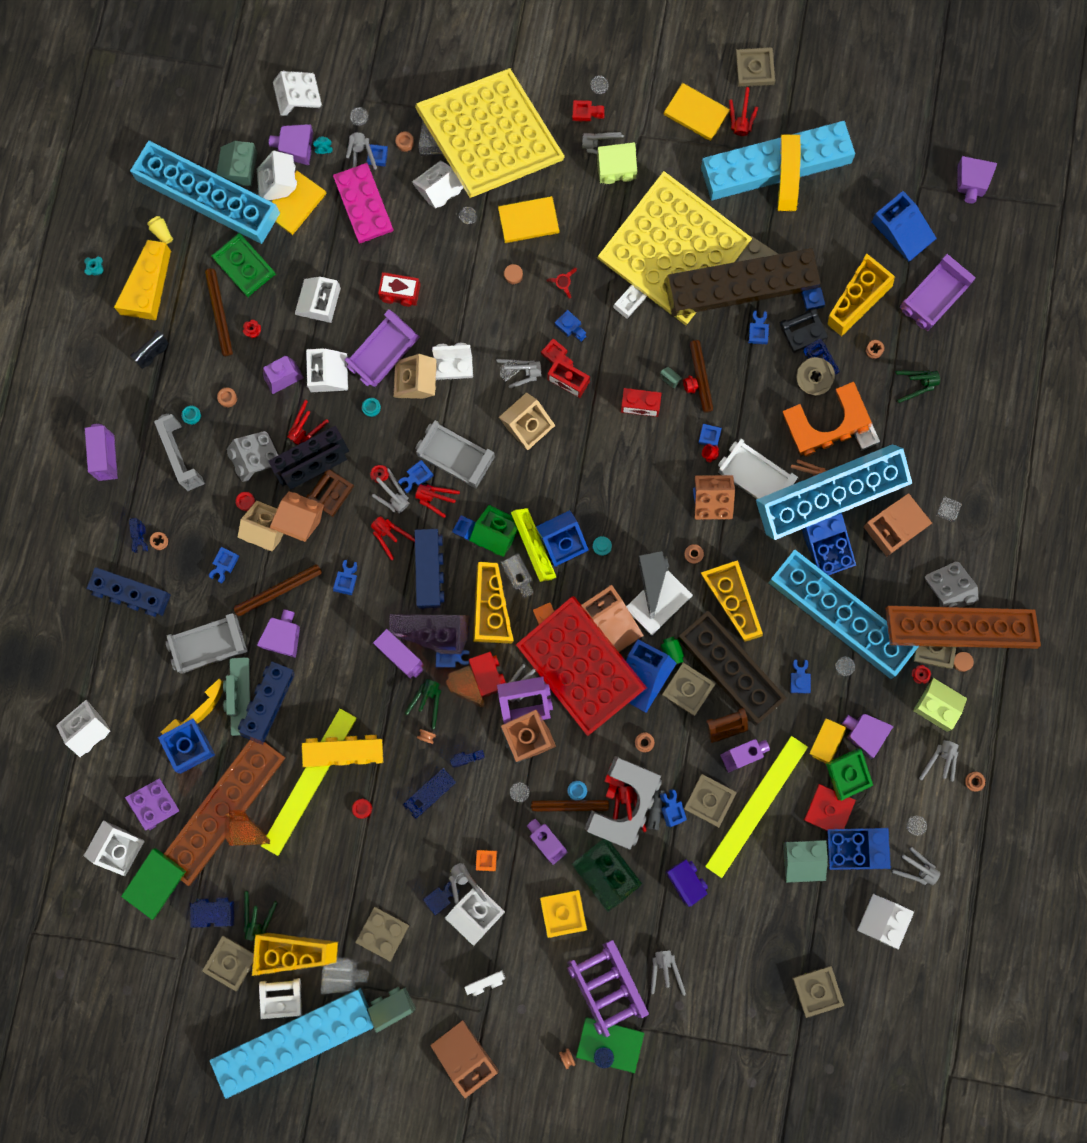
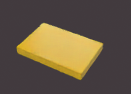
M682 83L666 108L664 115L711 141L730 109Z
M299 171L295 172L296 189L288 197L271 201L276 204L280 212L275 223L291 235L296 232L327 194L325 190Z
M552 196L498 206L505 243L559 233Z

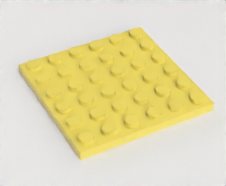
M510 68L416 104L417 112L470 198L563 161L565 157Z
M663 171L598 255L597 259L671 314L664 283L668 274L734 263L752 238ZM695 313L674 317L684 325H687Z

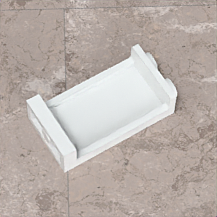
M742 439L738 443L736 441L729 449L731 454L728 458L724 456L718 465L721 467L718 473L721 475H733L734 484L756 499L791 486L798 478L793 473L791 475L750 448Z

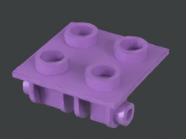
M160 778L125 797L145 831L155 828L158 823L179 812L178 807Z

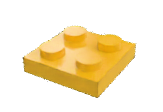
M579 890L540 898L548 938L587 930Z

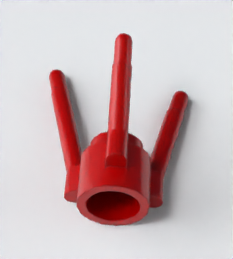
M746 87L742 117L737 118V121H735L733 101L729 100L731 130H734V134L738 136H746L748 132H751L758 107L754 108L748 122L746 112L749 87Z
M573 268L567 274H560L557 278H548L547 282L556 283L557 287L564 289L567 297L571 298L568 289L571 284L570 276L577 271V268Z
M304 400L287 436L297 445L309 440L328 423V419H326L305 436L306 431L302 427L310 411L306 412L300 423L299 421L307 405V400Z
M420 484L415 496L416 499L420 500L419 504L428 507L444 518L446 515L428 503V501L431 502L433 497L455 503V499L436 494L435 491L450 494H460V491Z
M378 517L371 524V528L374 530L373 534L379 540L390 560H394V557L381 535H388L394 542H397V538L390 532L392 528L415 542L413 536L392 524L388 519L384 520L382 517Z
M633 787L618 788V794H615L613 819L618 818L621 801V804H626L628 820L631 821V804L634 802L636 807V792H634ZM645 824L642 827L643 832H646Z

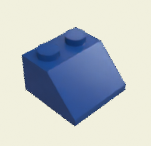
M570 510L536 526L540 539L554 567L589 551L578 522Z
M194 718L158 737L174 771L181 774L215 756L207 737Z

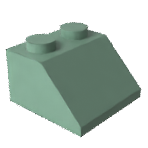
M234 141L221 146L216 175L236 185L252 186L258 153L254 143Z
M826 841L783 842L786 882L826 881L828 862Z
M398 986L388 992L390 996L382 999L380 996L371 1001L372 1006L368 1008L376 1033L416 1010L406 988L400 990Z

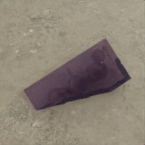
M390 614L389 631L394 636L417 643L441 654H462L469 636V615Z

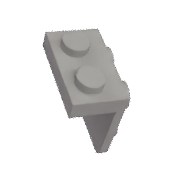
M265 431L233 439L227 448L228 457L232 460L235 472L242 482L248 481L254 472L271 468L268 461L278 456L268 433Z
M953 562L925 576V581L939 598L940 607L963 608L978 601V586L959 562Z

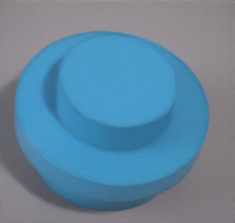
M581 781L572 782L568 787L570 798L573 800L585 798L587 794L586 785Z

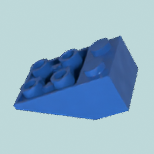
M904 191L880 209L872 220L873 225L908 262L937 239L917 205Z
M842 513L801 529L814 564L828 576L856 566Z
M638 639L628 654L626 662L647 688L629 704L646 713L677 663L669 655Z
M889 828L828 829L830 870L891 869Z

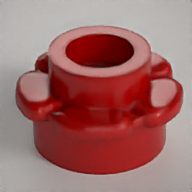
M256 320L247 321L243 325V333L248 337L255 338L261 332V326Z
M689 375L688 378L683 379L686 393H695L696 389H698L696 378H692Z
M705 445L702 449V457L707 462L716 460L719 456L718 446Z
M383 465L374 466L370 472L371 479L375 480L376 483H378L376 478L386 481L389 477L388 469Z
M918 665L916 669L912 670V677H914L913 680L916 683L925 684L929 682L931 676L929 668L924 665Z

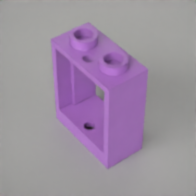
M92 424L91 427L85 428L88 473L98 481L118 479L114 434L102 424Z
M387 629L373 642L410 679L413 676L416 678L423 671L422 667L424 664Z
M543 677L497 685L504 724L534 710L539 712L543 720L550 719L549 710H553L551 698L547 699V696L551 695L549 684L544 683ZM542 695L543 704L509 710L508 700Z

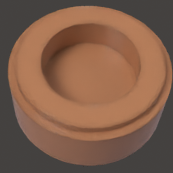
M401 132L396 136L395 142L399 150L406 152L413 148L414 139L410 133Z
M515 264L507 266L504 271L505 280L510 284L519 283L523 278L521 267Z
M223 388L218 392L217 399L223 407H232L237 401V395L231 388Z
M967 652L956 654L954 668L960 672L968 671L973 666V657Z

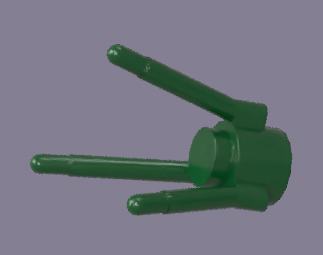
M896 371L898 375H916L910 376L909 379H921L922 385L926 386L921 390L898 399L897 402L900 403L924 392L934 390V386L940 384L938 371Z
M425 679L424 684H421L419 691L408 706L405 714H409L421 694L423 699L418 709L419 712L422 711L427 698L435 696L432 717V729H435L441 690H439L440 684Z
M245 891V926L243 932H245V939L255 941V935L266 933V928L275 911L277 901H274L261 928V924L256 923L257 906H254L252 920L249 922L248 891Z

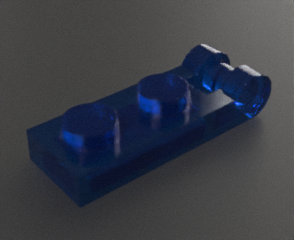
M442 768L410 797L403 806L413 813L412 816L416 820L457 782ZM418 799L423 804L420 808L414 804Z

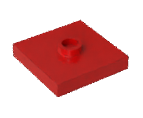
M818 784L804 821L826 831L828 829H844L856 800L848 797L840 801L837 799L834 790Z

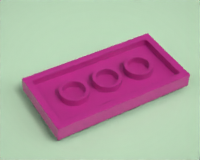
M368 163L333 175L359 244L393 231Z

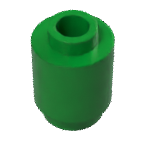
M674 637L664 639V644L660 645L662 652L669 655L677 664L684 662V654L679 639L675 640Z

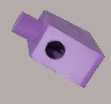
M311 125L281 127L280 136H270L269 146L277 147L278 152L293 155L294 162L309 165L314 134Z
M962 156L957 166L958 192L966 193L965 202L975 203L977 196H984L997 163Z
M284 356L263 368L264 380L272 394L304 378L296 362L288 356Z
M283 610L280 620L271 618L257 646L296 658L300 627L292 623L294 612Z
M866 714L860 715L858 720L847 715L842 722V725L851 730L847 739L858 749H862L863 754L869 759L876 756L893 728L892 725Z
M755 739L735 747L720 756L729 773L763 758V753L770 751V747L766 740L757 742Z
M534 819L527 825L528 829L533 833L530 835V838L553 865L568 853L546 824L541 826ZM547 836L545 841H541L542 837Z

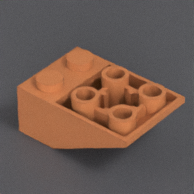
M908 493L864 525V529L886 557H888L930 526L932 522Z
M612 585L582 604V607L618 652L644 636Z
M463 1020L430 1045L464 1098L472 1094L499 1071Z

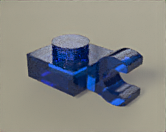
M137 518L129 519L130 534L133 540L132 551L138 553L137 547L142 545L143 551L147 552L148 545L142 541L143 534H145L144 523Z

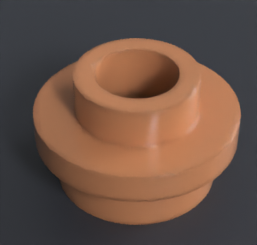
M698 545L688 546L684 553L685 559L692 564L699 563L704 556L703 549ZM696 551L698 556L693 557L691 552Z
M641 733L635 739V746L641 752H649L654 747V738L649 733ZM642 739H646L648 741L647 746L641 745Z
M971 772L965 778V785L971 791H980L985 786V778L979 772ZM973 778H976L978 781L976 786L972 784Z

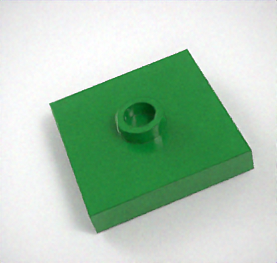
M862 749L853 750L826 763L837 799L840 801L873 786Z

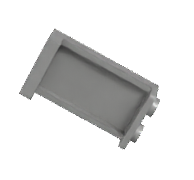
M172 414L161 415L154 423L179 484L187 491L204 485L202 476L195 469L187 471L172 431L182 427L180 422Z
M436 420L433 424L430 423L425 431L426 436L423 440L420 439L416 445L417 456L468 485L477 488L495 458L494 452L489 449L486 451L441 426Z
M234 613L226 615L224 619L176 635L169 634L167 635L168 641L165 642L168 651L173 656V659H171L172 667L181 674L248 652L238 618Z

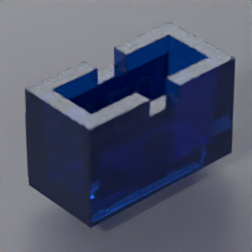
M216 898V902L208 903V899H196V903H190V928L211 927V923H214V927L234 926V901L228 902V898Z

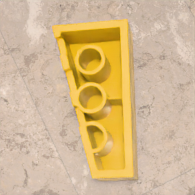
M147 240L114 306L120 315L150 320L157 319L171 250L166 243Z
M866 254L852 280L848 283L843 295L830 313L828 326L842 337L893 286L895 276Z
M738 560L701 572L703 579L743 641L746 642L763 636Z
M478 562L473 642L512 644L514 640L498 563Z
M365 735V739L357 740V736H346L345 740L338 741L337 737H327L324 742H318V738L306 739V743H302L303 767L349 765L353 763L367 764L370 762L383 763L382 739L377 738V735Z
M274 933L255 935L252 976L336 963L338 942Z

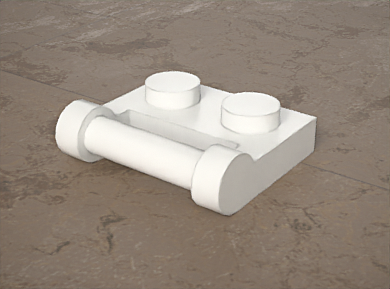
M300 978L285 982L267 983L266 981H261L259 983L261 1019L302 1015ZM293 989L294 995L267 997V991Z

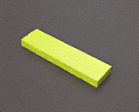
M528 508L514 510L511 514L539 581L544 582L556 578Z

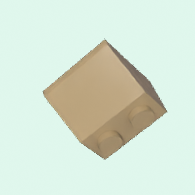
M417 354L399 360L395 365L394 397L423 399L434 396L436 389V359Z
M525 393L499 417L508 431L526 450H529L555 427V424L539 401L528 393Z
M256 501L241 518L238 538L273 551L284 534L270 528L277 508Z

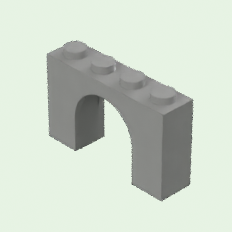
M615 756L607 774L630 784L634 788L637 803L631 813L632 820L629 821L628 816L622 819H612L591 811L584 829L591 834L631 849L632 845L635 846L638 841V830L645 824L646 811L652 807L654 802L653 794L655 790H659L662 780H660L661 776Z

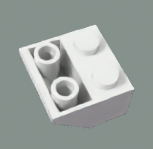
M324 277L304 279L295 315L331 323L341 289L338 281Z
M306 349L307 386L310 392L347 391L348 368L345 361L347 353L330 349Z

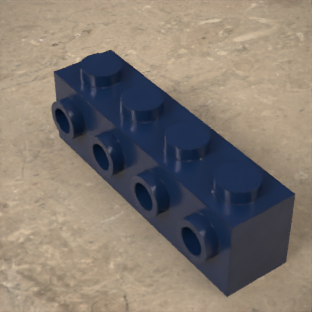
M438 529L415 530L416 603L418 609L441 608V603L445 602L444 591H441V584L444 583V572H440V565H443V553H440V546H443V535L439 534Z
M96 567L86 588L92 591V596L101 599L103 596L109 597L110 602L118 605L121 602L128 604L127 608L135 611L141 608L146 610L145 614L156 617L157 614L163 616L171 596L166 591Z
M271 662L270 666H266L263 672L264 679L255 689L254 694L256 696L247 706L246 712L248 713L245 719L242 718L239 723L238 729L242 737L263 745L295 676L292 669Z

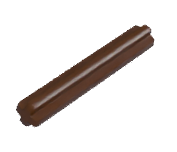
M694 340L690 342V349L703 412L713 411V404L700 341Z
M532 801L531 809L532 811H608L609 801Z

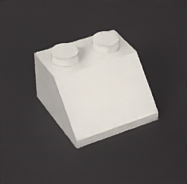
M272 151L257 168L260 197L268 201L288 197L296 189L297 181L294 173L293 155Z
M439 161L412 181L416 189L434 208L443 206L449 198L458 195L463 189L451 166L442 161Z
M87 700L56 725L64 743L79 757L88 753L96 743L103 740L110 732L106 722Z
M103 820L84 857L95 865L126 876L144 840Z
M480 887L479 889L487 899L486 902L472 888L445 917L473 946L505 913Z
M872 894L857 931L899 949L914 912Z

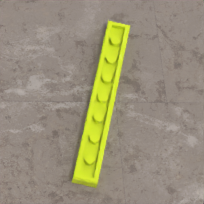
M339 709L321 742L326 741L327 737H337L338 741L345 740L357 718ZM330 766L305 768L261 847L277 856L280 855Z
M793 736L789 738L705 867L720 878L724 876L808 748L806 745Z

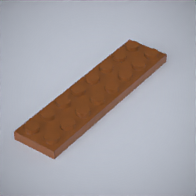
M887 606L885 608L890 645L1038 649L1041 646L1036 611L1033 609Z
M249 740L164 853V855L186 870L181 879L186 885L190 886L286 759V757L266 742L262 745Z

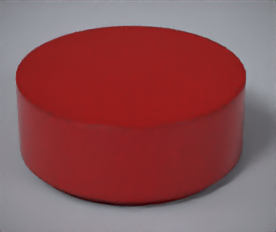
M241 492L236 497L237 507L245 512L256 502L254 496L249 492Z
M358 799L353 803L352 812L357 818H367L372 813V805L366 799Z

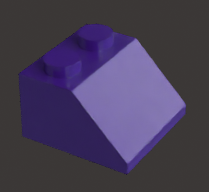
M685 859L665 871L684 904L690 907L708 894L706 892L708 886L702 878L698 879L695 874L698 870L693 862H688Z

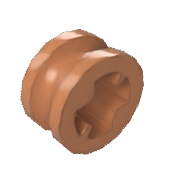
M879 340L869 342L866 347V354L872 359L879 358L884 351V345ZM873 346H877L876 349L879 348L877 353L871 351Z
M156 532L151 535L150 544L155 549L162 550L167 547L168 538L162 532ZM162 536L163 544L160 543L159 546H156L157 543L154 540Z
M420 729L419 732L421 734L417 736V739L433 744V738H436V735Z
M569 1048L564 1053L562 1051L559 1052L566 1069H569L570 1065H576Z

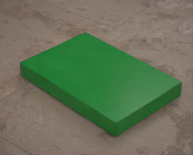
M240 233L211 256L247 298L275 275L273 269Z
M154 848L121 897L153 920L186 873V870Z
M586 1017L576 1058L635 1073L644 1032L613 1025L607 1028L610 1036L603 1037L602 1034L599 1035L594 1027L595 1019Z

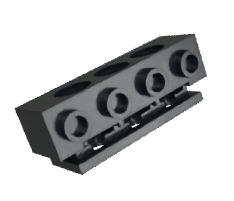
M335 425L270 459L268 462L282 487L287 484L291 490L346 461L345 453L349 452V449Z

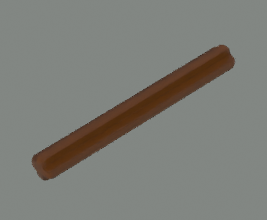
M214 268L206 269L205 275L223 356H231L233 352L216 271Z
M316 564L234 606L235 614L241 616L317 577L322 573L320 567Z

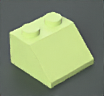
M635 142L598 147L597 165L600 183L612 184L615 181L623 180L624 182H629L636 179Z
M932 678L913 711L943 730L950 731L960 718L967 698Z

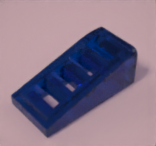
M821 338L805 347L803 352L807 358L818 357L823 354L824 357L822 358L832 365L835 375L840 373L839 368ZM816 348H819V351L813 354L812 351Z

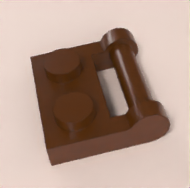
M329 469L323 472L324 475L310 495L307 494L306 498L323 504V511L334 517L354 485ZM329 479H333L334 481L331 483V485L329 486L325 494L322 496L320 501L317 500L316 498L318 497L324 486L327 484Z
M744 708L715 720L712 718L706 720L711 743L748 731V718Z

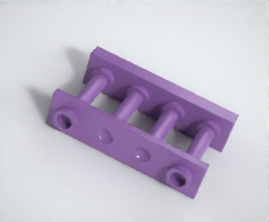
M613 940L602 944L604 947L602 949L603 952L576 965L574 960L567 962L569 965L567 967L569 975L572 979H576L596 1021L594 1027L599 1035L602 1034L603 1037L610 1036L607 1028L632 1015H637L638 1018L649 1015ZM605 959L611 961L613 965L611 971L585 983L580 972ZM613 978H619L622 984L619 990L594 1002L589 992L590 990ZM623 996L629 998L631 1003L629 1008L603 1021L598 1011L600 1008Z

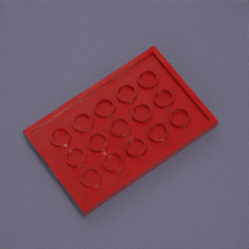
M574 596L568 599L516 644L537 673L544 678L545 683L549 684V688L587 736L647 688Z

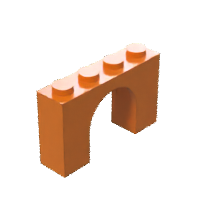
M854 382L836 389V395L845 417L842 424L834 431L820 432L812 428L807 421L801 404L783 411V417L800 456H810L818 448L826 449L833 446L835 441L840 440L843 442L850 439L852 434L857 432L858 434H863L869 431L872 422Z

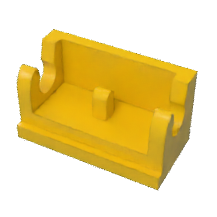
M825 719L809 754L824 763L832 761L846 732V727Z

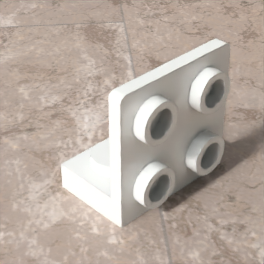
M281 71L273 82L280 115L287 116L294 106L320 108L322 105L313 73Z
M457 343L455 346L438 344L436 347H432L433 356L436 359V380L473 378L470 345Z

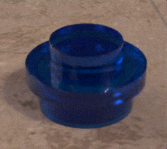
M601 1047L596 1050L594 1061L598 1067L608 1068L613 1064L614 1054L609 1048Z

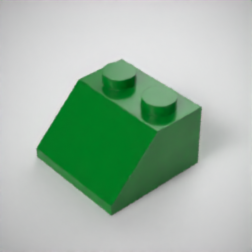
M488 505L475 523L469 541L504 557L515 539L518 528L513 516Z

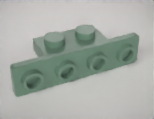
M231 658L230 675H226V681H223V690L226 692V700H224L223 707L224 712L231 716L232 736H240L239 723L242 718L245 719L248 713L246 709L250 702L249 658Z

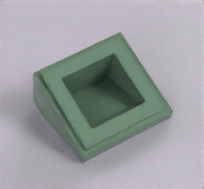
M669 367L662 369L660 373V378L672 388H675L682 380V377Z

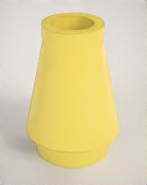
M160 216L154 217L147 223L148 229L160 241L168 244L173 240L165 220L161 219Z

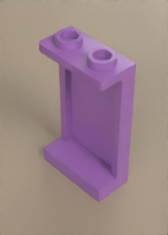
M946 254L937 267L903 301L900 308L906 316L913 318L920 328L929 331L973 283L976 277Z
M390 309L384 314L386 318L350 358H345V361L348 363L346 367L354 374L357 372L361 375L360 380L367 386L372 385L376 387L420 338Z

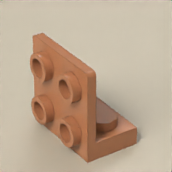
M733 475L695 476V519H732L735 497Z

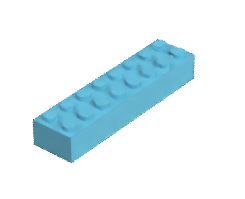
M845 121L792 134L800 135V177L851 164L854 159L855 151ZM781 138L703 158L701 170L711 201L780 183Z
M151 141L147 142L130 170L136 181L261 244L280 214L276 204Z
M892 444L756 499V503L766 535L776 540L910 485L912 480L903 448Z
M796 550L791 553L768 582L890 679L896 677L919 647L890 645L887 621Z
M361 988L211 1059L210 1063L225 1099L374 1028L368 1011L369 1006Z

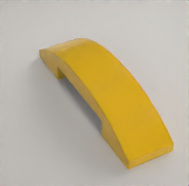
M781 135L780 187L777 211H796L800 179V135Z
M218 679L205 691L210 698L185 721L181 722L178 719H174L161 733L165 734L193 718L197 724L201 722L218 703L223 693V680Z

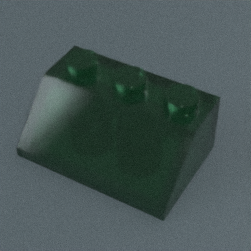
M602 839L571 863L607 912L620 904L642 885L613 844L606 839Z

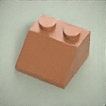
M289 491L281 500L270 528L306 542L320 523L324 505Z

